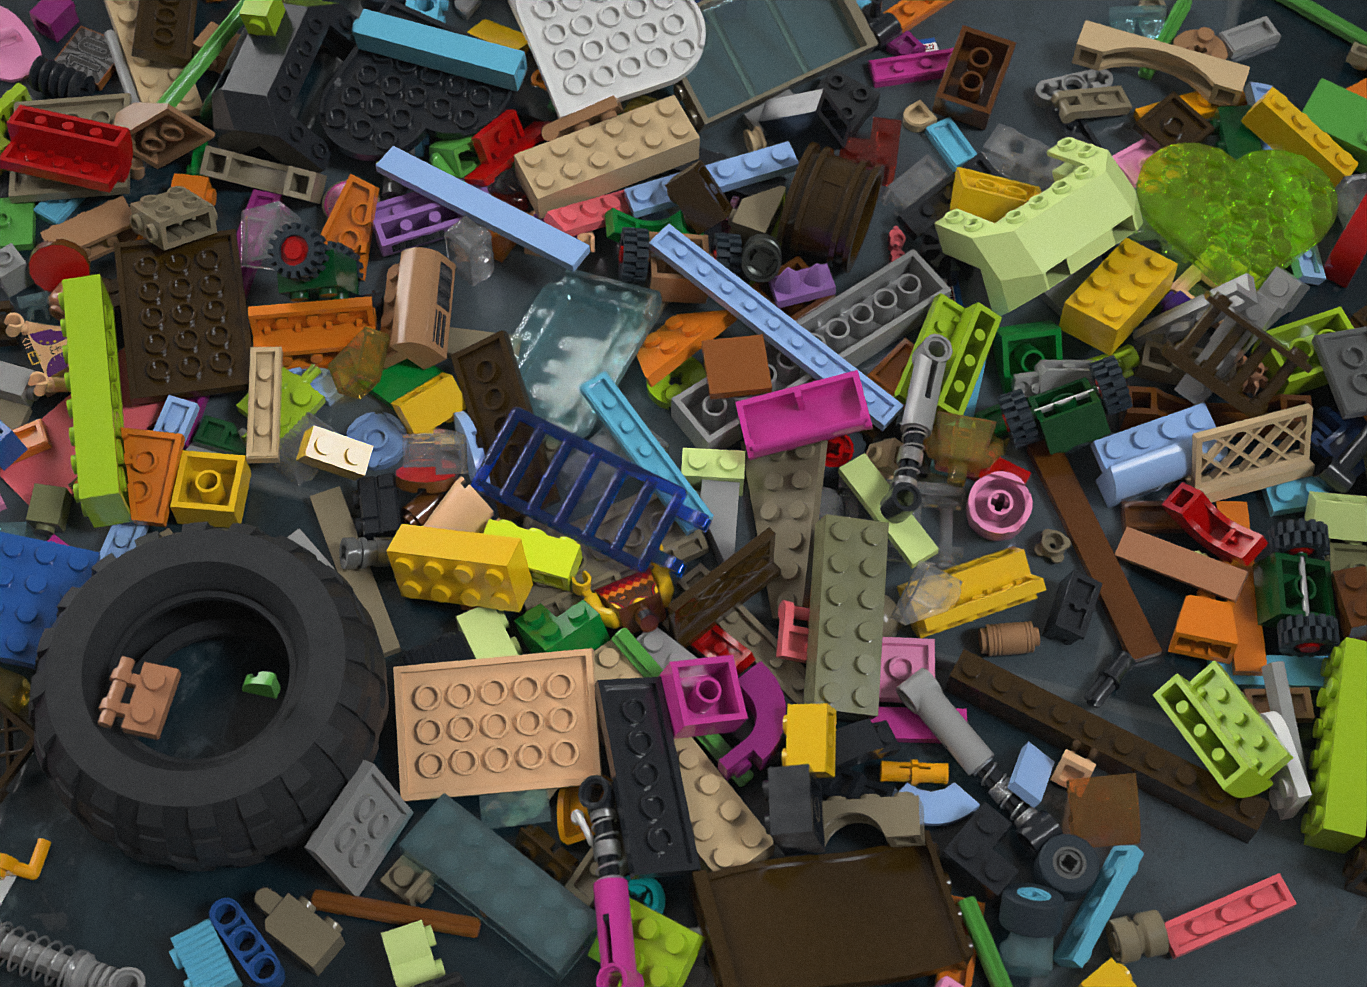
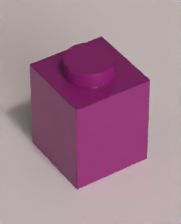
M41 0L29 12L36 31L57 43L79 22L75 10L76 6L72 0Z

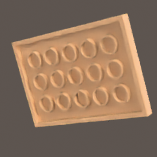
M592 648L393 667L400 796L405 802L578 787L591 775L603 777L598 705L594 684L596 683L594 650Z

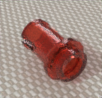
M492 192L491 194L495 198L525 213L528 210L529 199L522 192H516L515 194Z

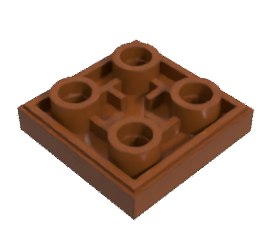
M763 334L702 341L701 347L710 400L772 392Z

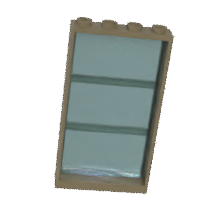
M703 0L696 3L703 15L706 27L703 53L696 67L685 78L674 84L673 91L676 98L684 103L688 119L700 133L752 109L788 89L792 90L827 74L832 68L837 69L871 53L878 45V42L856 0Z

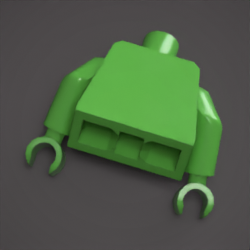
M473 136L457 140L442 139L430 145V165L456 178H462L470 174L481 165L471 140ZM515 162L512 163L513 166L510 169L501 172V174L510 177L512 171L515 172Z

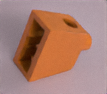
M1198 590L1196 596H1186L1168 652L1230 664L1238 646L1232 605L1228 602L1216 600L1215 595L1202 590Z

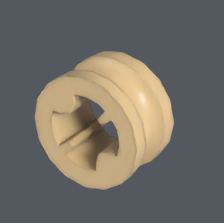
M759 126L754 127L753 131L749 129L744 130V141L749 152L767 147L764 133Z

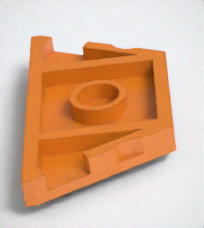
M728 310L677 314L667 319L662 327L654 333L645 336L643 341L634 348L649 386L653 387L699 351L702 348V341L713 340L736 322L737 318Z

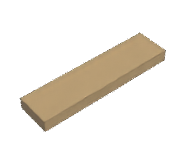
M250 347L247 463L280 462L282 347Z

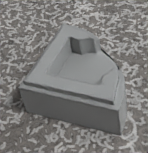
M454 0L457 13L465 21H468L482 4V0Z

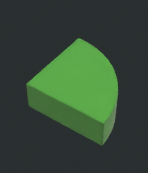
M261 671L258 677H254L252 674L247 675L242 690L277 699L281 687L274 673Z

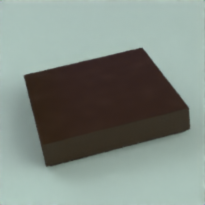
M1174 91L1135 122L1133 126L1134 130L1173 165H1176L1208 138L1215 129Z

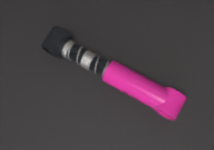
M591 775L581 783L578 797L580 803L587 808L591 819L590 822L593 823L591 830L595 833V839L592 843L594 860L598 862V869L595 871V874L599 879L593 883L601 970L596 977V987H618L621 978H623L621 987H644L643 976L637 971L628 880L620 876L619 864L622 862L618 861V858L621 856L620 841L616 840V835L619 833L615 831L618 810L613 784L599 775Z

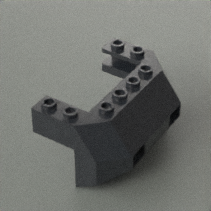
M282 0L286 10L275 36L248 34L245 26L212 93L214 139L220 149L244 154L260 146L284 165L321 173L325 171L334 148L293 117L290 112L321 44L344 62L357 44L352 34V27L354 21L359 18L340 3L320 0Z

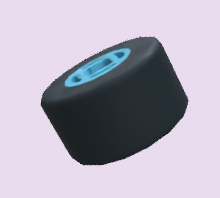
M1015 883L1008 885L1002 891L999 913L1000 924L1006 930L1025 937L1049 938L1056 936L1062 928L1065 907L1064 897L1056 890L1038 884Z

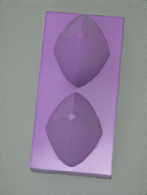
M816 263L810 268L798 271L787 267L780 275L775 276L769 281V287L778 308L836 294V286L827 263L822 265Z

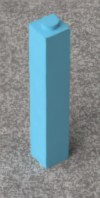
M363 9L359 19H356L353 23L352 34L355 37L358 49L518 92L528 70L525 52L367 9Z

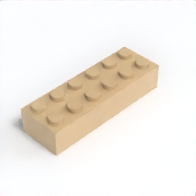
M675 95L514 154L515 173L540 220L545 218L547 211L608 194L699 159L700 137Z

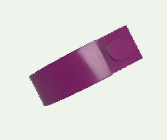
M762 661L738 678L744 704L754 718L755 727L743 742L719 760L718 771L726 781L734 775L739 778L751 768V762L762 771L774 758L782 741L784 732L783 717L786 715L785 698L777 679Z

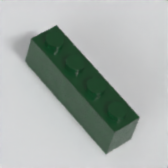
M1251 105L1217 107L1213 119L1209 121L1215 128L1210 136H1214V155L1216 159H1219L1221 166L1220 180L1225 183L1226 187L1225 202L1227 206H1230L1233 217L1267 216L1274 201L1260 139L1241 122L1251 108Z

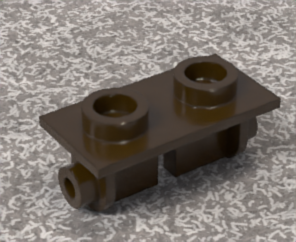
M530 824L526 829L520 828L513 849L524 861L529 862L541 872L548 882L554 884L563 892L565 885L578 868L579 860L562 846L553 853L550 849L555 846L556 841L542 830L540 826L535 827Z

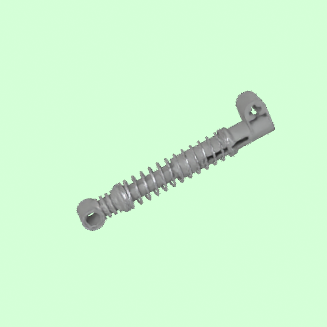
M0 920V957L3 958L0 966L7 959L8 972L13 971L20 964L19 973L21 977L25 976L30 969H33L32 980L37 981L44 973L45 986H49L57 978V987H60L61 980L63 981L61 987H146L145 976L137 968L124 967L116 969V967L100 963V961L96 960L95 955L89 953V951L81 949L76 952L73 945L63 947L60 940H55L51 943L48 936L44 935L39 938L36 931L26 933L23 926L14 928L11 922L2 923ZM18 929L22 930L24 935L18 937L15 935V931ZM29 934L35 935L36 940L34 942L27 940ZM41 939H46L48 941V946L45 947L40 945L39 941ZM55 943L59 944L60 951L51 949V946ZM71 948L73 955L64 954V950ZM11 961L15 962L14 966L10 969ZM23 966L28 967L26 971L22 973ZM36 971L40 972L39 975L35 978ZM48 976H51V980L47 983Z

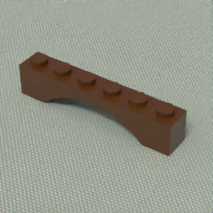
M1127 386L1133 406L1118 412L1119 431H1124L1195 406V404L1187 399L1165 393L1156 387ZM1274 395L1268 402L1269 407L1267 410L1269 413L1307 403L1312 406L1311 396ZM1205 402L1216 427L1250 419L1229 403ZM1302 416L1294 418L1287 428L1293 431L1301 422ZM1266 425L1258 435L1265 438L1275 425ZM1282 431L1276 439H1285L1289 434ZM1246 432L1237 433L1234 437H1244Z

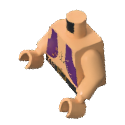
M18 313L7 314L4 323L8 325L5 330L6 334L10 337H16L22 332L23 336L20 338L35 371L30 375L28 381L29 386L35 385L34 394L36 396L46 394L47 397H50L57 392H71L67 390L64 373L69 372V364L65 363L62 346L67 345V337H63L61 326L44 325L29 321L24 322L23 317Z

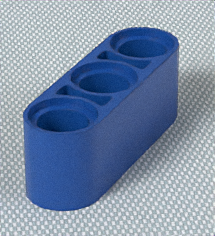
M222 898L217 900L211 906L209 918L257 987H280L285 980L284 968L251 920L234 899ZM236 912L235 919L231 923H220L225 913ZM248 938L255 939L252 949L248 951L239 950L244 940ZM267 965L275 966V971L271 977L267 979L259 978V972L263 967Z

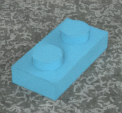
M1313 476L1261 489L1270 517L1306 511L1309 491L1330 493Z

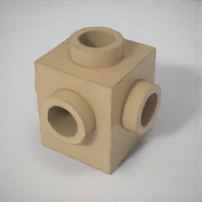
M896 438L884 439L883 441L869 444L866 451L867 457L889 485L894 478V472L898 469L896 461L899 448L903 445Z

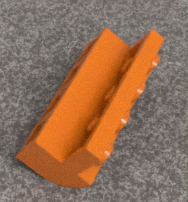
M372 296L248 307V318L253 334V347H282L283 367L286 369L297 367L308 369L311 364H315V367L317 366L319 369L377 364L379 338Z

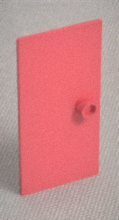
M124 347L118 352L125 428L150 430L156 424L166 401L132 405ZM71 394L42 418L52 448L12 464L5 471L3 469L0 470V477L28 505H30L34 483L67 488L74 497L73 484L78 483V476L73 473L71 455H76L75 446L71 445L69 438V427H74L73 418L70 419L66 403L68 399H71Z

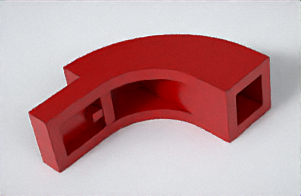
M1367 193L1323 266L1326 278L1344 288L1348 286L1367 253Z

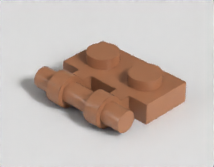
M121 657L118 668H114L111 673L110 681L112 684L107 698H102L99 706L101 714L98 725L111 728L115 717L124 718L121 726L124 733L159 740L181 673L176 668L144 662L140 675L133 674L131 672L135 661L128 657ZM126 687L135 689L130 704L121 703Z

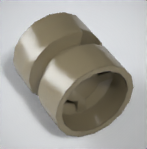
M1155 909L1136 913L1133 920L1123 916L1110 919L1106 923L1108 945L1117 963L1126 964L1138 961L1141 958V954L1146 958H1152L1167 954L1169 951L1167 930L1161 915Z

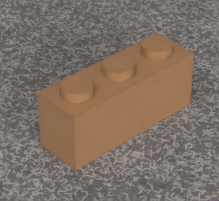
M123 196L109 200L103 205L87 212H82L74 218L53 225L49 229L40 232L44 241L48 240V242L56 241V239H66L78 244L86 251L90 262L113 252L114 243L134 241L139 235L131 227L129 220L132 215L131 209Z

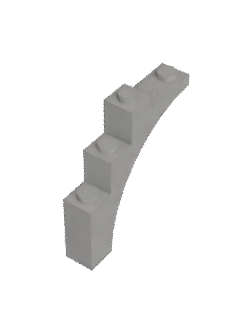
M1276 266L1261 288L1256 291L1258 304L1239 313L1266 331L1280 317L1288 312H1292L1310 287L1288 271ZM1226 316L1210 337L1211 341L1196 360L1200 363L1203 359L1207 360L1237 322ZM1246 330L1218 365L1217 369L1219 371L1216 374L1224 379L1241 357L1258 340V337ZM1187 373L1174 389L1195 405L1206 402L1213 393V391Z

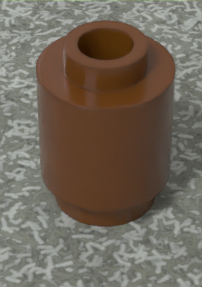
M426 489L420 492L402 508L403 516L401 519L403 523L423 526L444 498L442 492L429 494L426 493Z

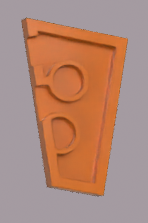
M350 174L320 235L326 239L324 244L328 245L327 241L339 242L354 250V253L359 255L361 259L358 261L363 263V269H359V272L363 273V279H359L365 281L379 188Z
M120 427L125 450L123 454L127 467V488L131 520L134 524L166 528L185 437L183 434Z

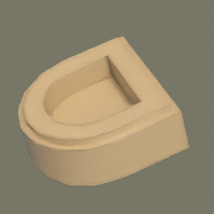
M921 99L909 105L903 113V125L912 132H923L926 127L937 123L936 116Z

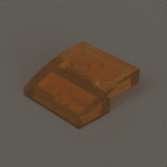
M1135 773L1068 779L1066 781L1071 813L1068 816L1070 835H1076L1086 840L1093 848L1140 843V810Z

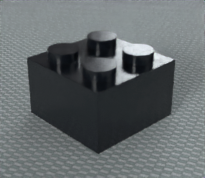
M801 764L768 768V780L763 782L764 798L766 801H769L770 813L765 814L767 835L772 836L774 845H778L785 856L826 852L822 786L810 765Z

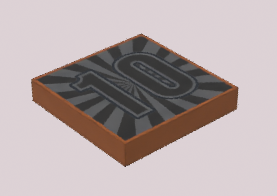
M83 26L78 28L55 58L57 64L63 63L67 68L73 67L77 72L83 71L86 77L92 75L95 79V89L98 91L103 89L116 71L105 36Z

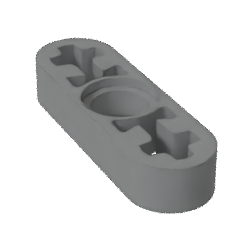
M1091 69L1042 80L1036 85L1033 100L1037 106L1046 109V107L1053 105L1051 102L1052 96L1048 97V95L1068 90L1066 86L1069 84L1077 85L1080 89H1086L1087 87H1111L1113 76L1106 69L1100 71Z

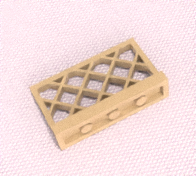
M1307 403L1193 433L1191 478L1186 479V484L1203 491L1212 503L1312 476L1315 465L1309 457L1313 407ZM1302 416L1301 422L1293 431L1287 428L1294 418ZM1266 425H1275L1265 438L1258 435ZM1282 431L1288 433L1289 435L1278 447L1271 444ZM1246 432L1244 437L1235 446L1229 442L1237 433ZM1255 438L1260 442L1249 455L1243 452ZM1216 439L1217 442L1207 453H1204L1202 451V442ZM1296 440L1300 441V449L1286 452ZM1225 446L1231 449L1221 462L1214 459ZM1268 447L1273 450L1269 457L1258 459ZM1239 455L1245 458L1240 465L1229 467ZM1210 463L1217 466L1212 472L1201 475V472Z

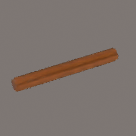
M319 889L314 891L311 903L316 907V910L398 925H407L422 920L424 926L431 924L433 931L472 938L478 936L481 927V921L477 917Z

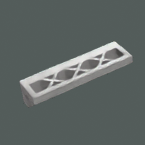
M1248 273L1210 290L1214 295L1219 291L1233 301L1230 306L1238 312L1258 304L1254 277ZM1201 294L1145 321V326L1133 331V338L1141 344H1144L1146 340L1165 344L1167 340L1172 343L1179 341L1187 336L1211 304L1206 301L1204 294ZM1221 312L1211 325L1224 320L1227 315Z

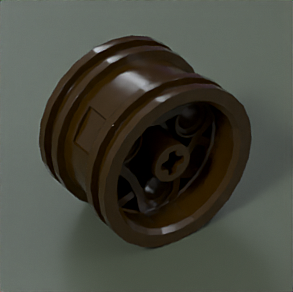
M811 142L799 162L783 207L776 239L781 246V251L785 252L790 248V254L794 256H799L804 252L827 260V265L830 268L834 269L840 264L841 271L849 273L858 258L874 215L884 177V164L877 163L873 168L870 167L871 162L868 159L863 158L858 163L834 155V149L828 146L820 151V145Z

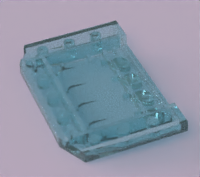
M567 269L565 271L566 276L556 284L551 281L542 288L510 340L514 350L522 338L519 357L516 354L515 356L538 429L580 440L590 434L599 417L580 393L579 386L606 371L618 387L658 319L662 297L660 291L579 270L572 272Z

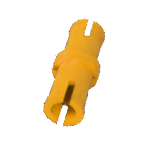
M910 759V762L881 760L879 777L880 782H909L913 786H917L918 783L948 784L949 767L948 763L918 762V759Z

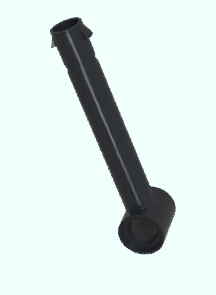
M1367 424L1337 459L1330 455L1324 458L1314 469L1312 476L1331 493L1345 494L1355 483L1356 476L1351 471L1367 453Z

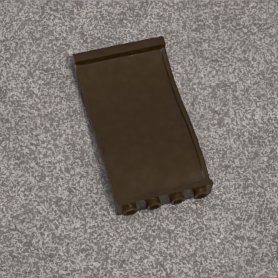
M929 830L924 831L925 845L891 847L887 844L842 853L763 860L707 873L706 870L692 872L688 889L700 933L706 937L703 944L715 987H870L925 977L955 968L958 971L965 970L974 953L973 943L970 936L965 935L961 924L962 912L960 906L953 901L950 877L947 872H943L940 863V849L937 842L932 841Z

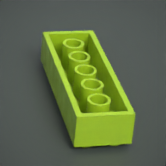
M1346 637L1338 647H1334L1332 653L1328 657H1324L1321 664L1320 675L1324 677L1323 688H1320L1316 701L1317 707H1321L1320 717L1316 719L1313 727V738H1317L1316 750H1312L1309 758V769L1313 770L1312 781H1309L1312 796L1307 800L1309 801L1308 813L1304 814L1301 822V833H1305L1304 845L1345 854L1365 838L1367 824V641Z

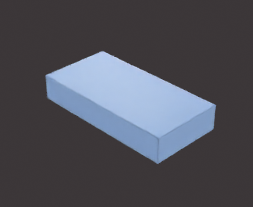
M1028 742L1021 748L1007 788L1031 807L1035 808L1042 801L1054 761Z

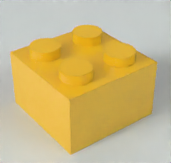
M182 450L170 504L177 523L208 522L210 526L230 528L233 523L241 524L252 474L246 456Z

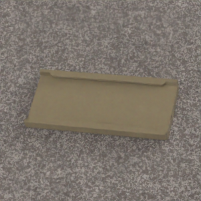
M651 488L547 533L548 536L555 538H571L581 545L583 558L575 580L577 583L584 584L582 571H587L591 575L592 593H594L595 589L646 568L654 569V566L650 565L646 560L644 553L645 545L647 546L648 553L654 555L659 552L657 542L662 544L665 554L663 565H667L668 570H672L709 553L707 542L700 528L686 536ZM532 581L533 586L523 606L528 611L541 603L554 616L558 617L571 606L582 601L584 596L576 595L572 588L569 592Z

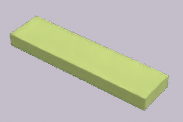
M865 453L839 467L838 474L874 521L889 523L888 539L911 569L938 554L939 548L912 514L901 523H892L882 515L880 502L888 493L890 485Z

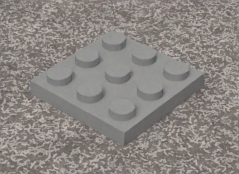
M363 760L359 769L347 783L337 800L334 801V804L330 807L329 812L318 828L313 831L304 848L347 894L359 896L414 812L373 763Z

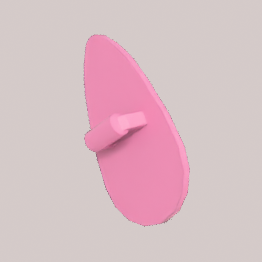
M0 6V81H23L29 77L33 61L38 56H42V52L36 39L25 24L14 13Z

